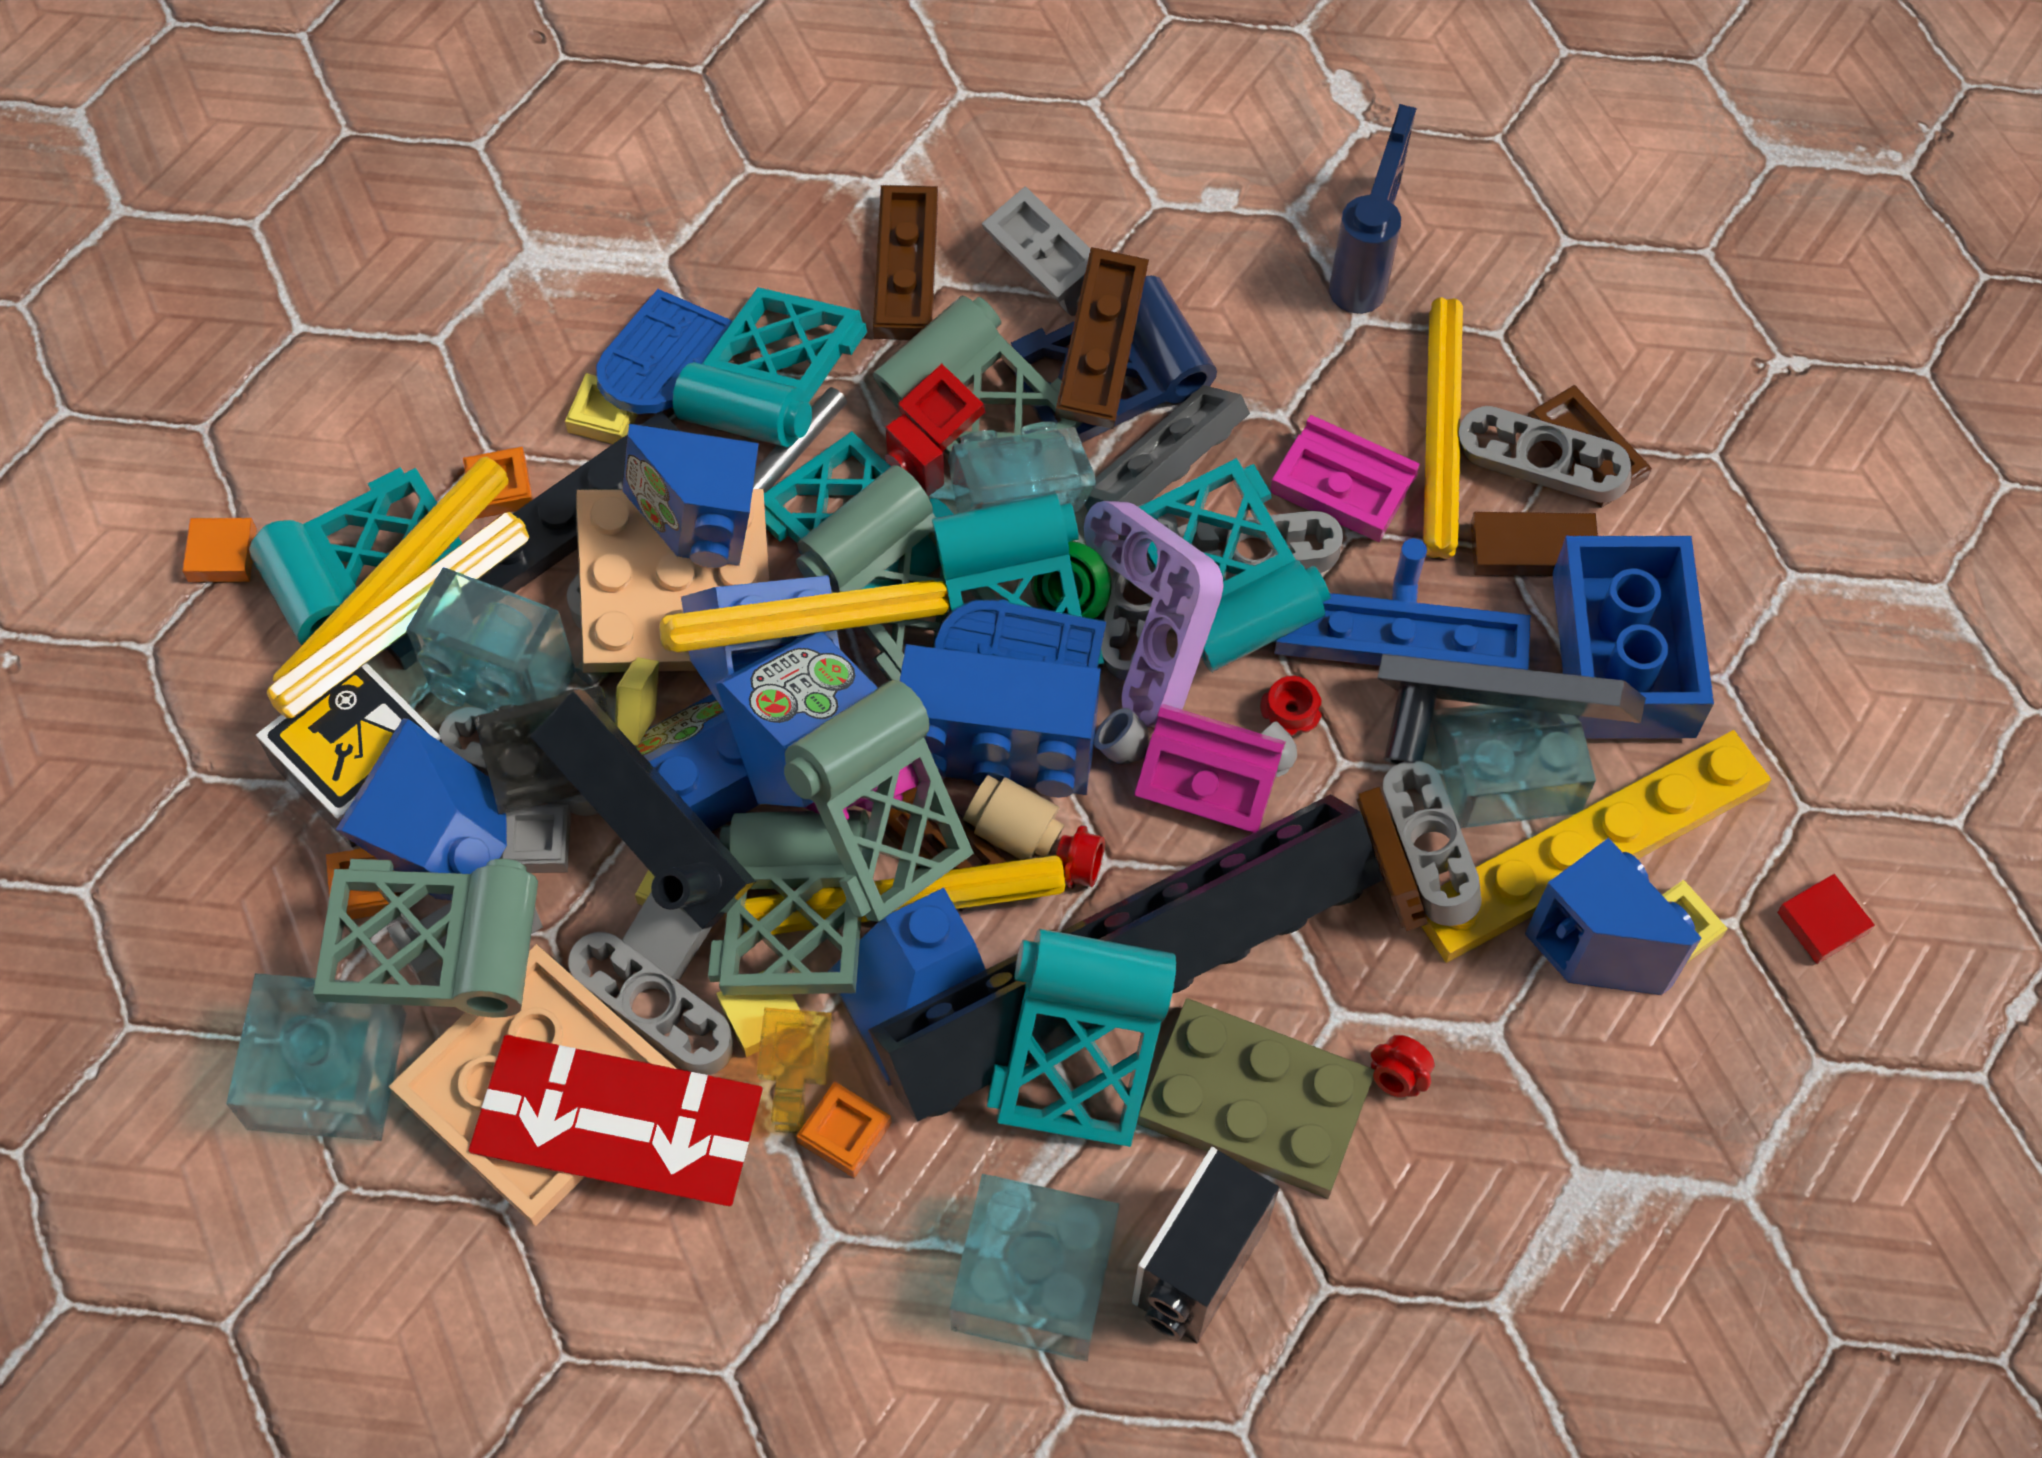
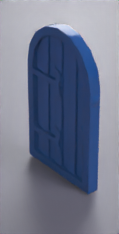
M657 289L602 353L596 365L597 387L605 400L625 411L643 414L658 413L673 408V391L682 369L689 363L696 362L702 364L733 321Z
M1003 599L972 600L956 607L941 622L934 639V648L1098 668L1107 622L1009 603Z

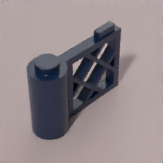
M1399 104L1371 194L1356 197L1346 205L1342 212L1329 293L1332 301L1339 308L1350 313L1363 314L1372 312L1381 306L1386 298L1401 228V215L1394 203L1402 181L1417 110L1415 107Z
M1154 275L1145 277L1125 376L1138 379L1145 391L1126 400L1120 399L1114 427L1166 401L1173 404L1183 403L1203 385L1210 387L1217 376V369L1160 277ZM1075 321L1047 335L1043 328H1040L1011 342V346L1029 364L1044 357L1064 361L1058 378L1062 381L1069 350L1066 346L1070 345ZM1009 367L1017 381V374ZM1024 382L1023 393H1035ZM1031 405L1047 433L1058 424L1054 417L1055 412L1049 406ZM1082 423L1055 448L1061 454L1110 428Z

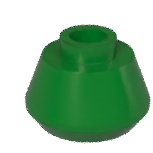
M1070 541L1068 542L1069 555L1082 617L1095 619L1103 612L1109 602L1112 589L1111 571L1103 558L1094 549L1083 543ZM1058 571L1035 575L1031 579L1032 594L1040 609L1053 611L1063 596Z

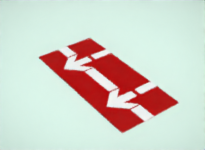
M505 1035L469 1146V1152L730 1207L734 1202L763 1087L513 1035Z

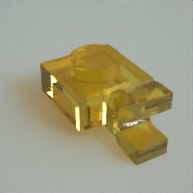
M764 1007L756 1074L759 1080L776 1081L771 1123L775 1124V1132L798 1134L804 1125L806 1084H827L834 1020L832 1013Z

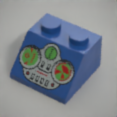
M629 424L622 491L677 557L690 558L695 564L709 568H719L727 564L740 565L750 514L759 443Z
M823 632L806 634L715 683L757 802L759 804L806 807L812 804V800L799 797L786 781L784 767L786 765L785 752L788 746L878 688Z
M713 694L648 728L639 745H634L711 831L732 821L734 813H746L760 805L755 797L726 713Z

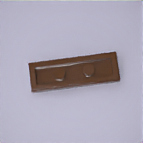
M881 185L873 315L874 339L911 340L933 321L938 186Z
M1091 247L1054 417L1114 429L1149 259Z

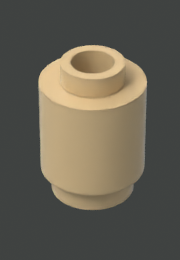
M989 775L980 785L963 818V821L976 827L975 835L1020 860L1032 859L1035 853L1041 857H1047L1065 826L1055 820L1060 808L1059 806L1006 777L1000 782Z

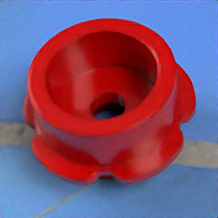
M1285 676L1278 679L1271 686L1269 693L1267 692L1262 696L1260 711L1265 719H1269L1270 725L1277 721L1290 736H1294L1298 731L1308 733L1317 727L1322 716L1319 711L1322 699L1315 686L1309 680L1300 676ZM1293 704L1297 707V711L1289 712L1286 710V706Z
M1084 825L1079 826L1073 836L1064 834L1061 837L1056 856L1060 857L1063 863L1065 884L1072 889L1075 887V884L1093 887L1097 881L1103 861L1104 837L1088 833L1087 826Z
M1394 1035L1385 1044H1379L1371 1051V1058L1373 1060L1371 1068L1375 1069L1373 1073L1374 1080L1387 1094L1398 1098L1406 1096L1416 1097L1420 1092H1425L1430 1088V1074L1434 1070L1435 1063L1431 1053L1420 1042L1408 1036Z

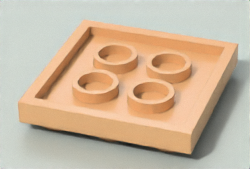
M753 489L750 514L740 565L727 564L719 568L703 567L692 562L690 558L677 557L622 490H577L576 511L583 673L626 672L637 657L659 661L658 671H697L690 661L689 651L674 652L664 649L661 643L660 622L666 615L683 613L682 596L713 587L769 581L763 489Z
M537 944L529 951L522 1008L519 1013L508 1017L491 1018L465 1012L388 1086L399 1101L535 1227L584 1177L469 1152V1146L503 1037L505 1035H513L677 1069Z

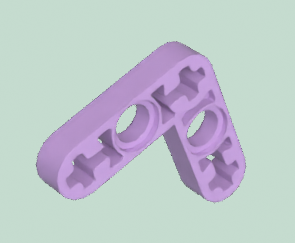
M1102 501L1094 504L1086 515L1084 538L1087 546L1094 549L1108 566L1153 598L1123 686L1122 707L1132 710L1145 723L1146 727H1155L1161 705L1166 704L1179 709L1184 707L1221 601L1223 576L1219 566L1213 559L1136 505L1129 502ZM1118 534L1127 536L1126 540H1118ZM1152 541L1156 545L1158 554L1157 566L1154 572H1151L1147 565V551ZM1171 627L1175 630L1178 641L1177 652L1174 658L1170 657L1166 646L1167 633Z

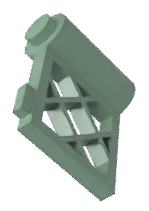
M961 295L874 371L873 377L882 392L898 409V403L940 364H943L966 387L974 382V391L971 392L984 404L1016 405L1014 433L979 432V418L972 424V432H963L944 450L995 502L1057 447L1062 440L1079 427L1082 422L1061 418L1062 420L1048 433H1022L1023 405H1047L1055 412L1062 381L1057 378L1053 383L1049 384L999 334L996 328L1001 325V320L995 310L983 298L977 297L972 301L968 297ZM1001 358L1017 374L1016 392H981L982 374L998 359ZM1024 382L1035 393H1023ZM959 444H971V456ZM979 444L1014 445L1013 464L994 480L978 464ZM1021 445H1033L1021 456Z
M892 465L797 543L801 556L796 559V564L803 576L807 578L829 575L831 590L835 593L861 590L873 579L897 581V585L928 580L945 582L942 568L940 569V578L910 574L912 547L927 535L936 546L932 519L936 517L932 513V504L921 485L905 469L897 465ZM899 559L898 572L884 571ZM988 586L965 590L970 591L976 600H998ZM949 610L944 615L936 616L935 622L910 619L882 623L893 625L892 637L881 624L861 626L880 650V653L872 660L889 681H900L904 653L902 652L904 627L933 630L935 639L941 622L948 616Z
M897 680L884 683L788 746L785 752L786 765L784 767V775L786 781L799 797L815 802L847 873V876L841 879L839 883L854 916L863 917L865 915L867 920L877 922L884 919L974 854L924 738L929 731L927 711L916 693L906 684ZM910 763H912L919 780L913 805L893 798L899 772ZM876 786H878L877 792L871 791ZM859 798L874 802L865 838L853 835L843 812L844 808ZM890 808L910 814L902 850L882 844ZM927 820L938 824L948 847L931 860L918 856ZM879 853L899 860L893 887L881 896L873 880Z
M847 810L849 815L847 822L853 835L865 838L869 824L866 810ZM813 811L734 813L731 826H722L720 842L755 879L756 883L750 889H775L786 899L760 921L745 909L747 892L727 911L724 940H712L708 970L710 982H719L723 995L856 993L861 917L854 916L847 898L846 902L825 920L806 903L812 898L813 894L822 888L841 887L839 881L847 876L821 815ZM798 910L815 928L788 950L770 932L792 915L793 912ZM745 923L750 929L743 934V926ZM844 924L842 937L836 930ZM828 939L842 952L840 972H811L800 961ZM761 940L780 957L763 973L739 974L740 958ZM792 969L795 973H787V972Z
M351 859L349 869H334L313 995L317 1002L457 1007L469 1014L491 1018L513 1016L521 1011L538 888L537 878L527 872L525 865L511 859H494L487 862L486 866L477 868L471 874L393 871L394 866L391 860ZM350 890L379 891L389 902V905L360 927L346 913ZM393 892H404V893H403L402 895H400L399 897H397ZM429 893L453 894L450 912L429 929H426L409 910L410 907ZM401 916L416 932L418 937L390 959H387L372 943L370 938ZM345 926L350 934L342 940ZM447 934L446 944H445V949H444V948L438 943V940H440L442 937H444V936ZM361 945L379 964L377 969L358 983L335 982L338 962ZM430 948L443 962L439 986L410 985L398 971ZM389 978H391L395 982V984L383 983L387 981Z

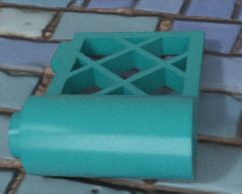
M757 287L702 364L696 362L689 363L682 369L673 391L674 413L678 419L685 422L783 447L792 446L799 438L806 435L811 425L812 408L809 404L810 400L841 355H852L866 335V323L862 322L860 311ZM765 310L788 316L787 319L758 329L755 325ZM824 324L836 326L833 333L810 341L804 332ZM795 334L797 335L800 344L768 354L765 347L766 344ZM754 348L758 349L761 356L758 359L740 365L729 363L732 356ZM808 360L810 366L800 380L777 374V370Z
M851 431L764 493L766 529L780 542L790 536L798 543L799 540L810 532L808 529L816 528L833 514L827 513L829 495H856L875 480L873 479L874 476L878 478L891 466ZM851 456L855 457L865 467L863 479H831L833 469ZM796 495H818L816 513H790L782 505ZM933 497L929 499L932 504V513L936 518L954 514L939 499ZM928 535L912 547L910 574L928 576L941 566L937 547ZM899 559L884 571L898 572ZM873 579L863 589L897 585V581Z
M1237 458L1139 507L1154 519L1167 513L1189 519L1183 539L1192 544L1199 522L1232 530L1223 557L1203 552L1214 560L1223 576L1221 601L1201 655L1204 664L1212 673L1324 617L1325 609L1323 602L1331 599L1328 587L1319 570L1314 565L1305 569L1301 562L1295 559L1263 504L1272 499V496L1256 466L1252 464L1243 469ZM1233 481L1242 497L1236 518L1204 510L1209 492ZM1196 499L1194 507L1185 505ZM1248 511L1251 512L1256 523L1246 521ZM1241 533L1267 540L1275 556L1255 566L1232 560ZM1152 541L1148 547L1147 556L1155 569L1158 554L1156 545ZM1228 572L1236 574L1235 576L1225 580Z
M399 467L367 483L370 491L304 524L294 520L271 522L265 525L252 540L249 548L251 559L301 645L356 589L355 584L363 566L377 567L389 555V553L371 550L379 530L405 534L404 539L437 504L436 499L416 468L404 473L402 468ZM414 492L420 500L412 519L386 515L392 503ZM348 525L364 527L355 548L331 544L327 538L330 534ZM459 536L450 544L449 549L445 550L432 565L462 544ZM341 561L349 562L346 569Z
M1056 493L932 519L951 612L956 607L963 605L961 591L988 586L1008 599L1009 603L1030 606L1019 597L1032 577L1058 571L1063 596L1053 611L1063 613L1066 608L1067 614L1082 616L1068 545L1070 541L1079 540L1077 522L1072 504L1060 505ZM1021 579L1012 593L998 585V583ZM1102 651L1100 652L1098 664L1104 663Z
M1040 928L1036 932L1034 941L1022 940L1015 970V981L1026 982L1022 1007L1008 1067L995 1064L986 1101L987 1107L998 1109L997 1123L1131 1147L1160 1025L1167 1015L1172 998L1176 975L1175 954ZM1036 1014L1065 1018L1077 1035L1045 1054L1032 1036ZM1081 1022L1092 1023L1094 1025L1086 1029ZM1115 1028L1141 1032L1137 1051L1113 1066L1095 1043V1040ZM1086 1047L1103 1072L1071 1091L1054 1066ZM1029 1050L1035 1061L1024 1067ZM1045 1072L1062 1096L1042 1110L1016 1105L1019 1088ZM1131 1072L1127 1088L1121 1078ZM1112 1084L1124 1101L1119 1124L1091 1119L1080 1103ZM1071 1109L1075 1116L1063 1113Z

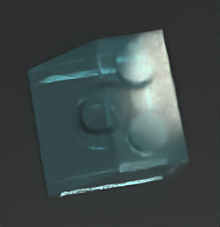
M1056 422L1030 424L1021 428V435L998 438L997 432L993 430L969 433L960 438V444H953L948 457L957 514L1052 493L1057 494L1060 505L1071 503L1074 512H1079L1096 486L1093 469L1075 427L1057 429Z
M1484 704L1437 709L1433 712L1431 723L1449 800L1460 829L1573 815L1583 810L1596 782L1582 724L1574 715Z

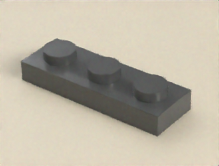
M1205 385L1200 387L1078 492L1087 511L1094 504L1102 501L1129 502L1136 506L1151 501L1171 482L1181 479L1188 473L1195 461L1211 447L1225 441L1230 436L1232 429L1250 414L1242 395Z

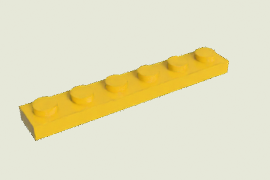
M1732 730L1475 867L1479 876L1482 898L1478 913L1468 922L1454 926L1438 924L1426 916L1428 924L1421 927L1443 960L1448 963L1533 917L1548 882L1607 838L1622 852H1628L1637 859H1640L1762 793L1767 789L1772 779L1736 731ZM1451 881L1441 886V891H1444L1448 898L1460 895V893L1454 890Z

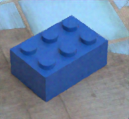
M1566 536L1552 573L1563 674L1623 680L1646 698L1641 723L1567 715L1570 739L1697 738L1714 705L1692 536Z
M906 644L900 682L906 684L916 693L927 711L929 731L924 738L942 779L948 777L972 780L976 785L980 786L989 775L1000 782L1006 777L1023 787L1034 788L1039 793L1050 797L1062 798L1072 794L1087 795L1097 726L1101 669Z

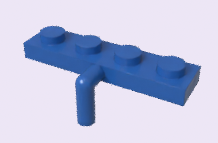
M1412 538L1406 540L1401 548L1393 580L1392 600L1330 593L1331 599L1323 602L1325 616L1276 640L1274 654L1380 666L1382 654L1528 670L1531 615L1417 603L1418 582L1426 557L1427 547L1423 541Z

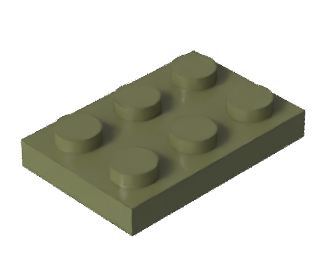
M1186 998L1139 1113L1137 1125L1206 1152L1211 1147H1214L1247 1168L1329 1199L1373 1080L1375 1069Z

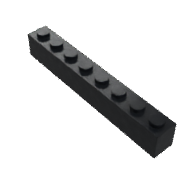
M1330 794L1061 931V933L1174 953L1176 956V975L1173 993H1177L1189 987L1195 977L1220 964H1231L1240 961L1250 953L1251 948L1276 935L1290 934L1301 929L1309 918L1332 906L1345 905L1355 901L1362 895L1364 889L1384 879L1361 812ZM1018 954L868 1029L896 1097L917 1122L928 1116L934 1117L948 1113L959 1104L961 1099L990 1085L995 1064L1008 1067L1026 989V982L1015 981ZM1036 1014L1032 1036L1045 1054L1077 1035L1065 1018ZM1081 1022L1086 1029L1094 1025L1092 1023ZM1029 1050L1025 1066L1035 1061Z

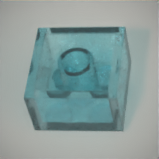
M442 567L406 628L429 689L438 699L456 707H462L464 703H467L509 721L537 729L556 709L576 673L558 610L446 567Z
M255 973L227 1097V1106L245 1129L250 1131L382 1141L391 1090L388 1086L394 1080L406 1018L403 1006L317 1002L313 995L316 978ZM335 980V982L358 983L357 981Z
M982 1174L950 1306L951 1331L1088 1361L1114 1242L1120 1204Z

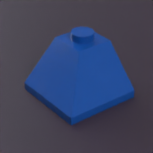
M402 719L337 826L336 831L378 860H391L394 871L471 874L477 868L486 866L487 862L500 859L507 847L506 789L409 719ZM429 893L435 899L452 901L453 894Z
M945 888L890 913L864 935L859 943L856 993H838L888 1086L891 1085L868 1029L986 970L976 943ZM841 959L828 972H840Z

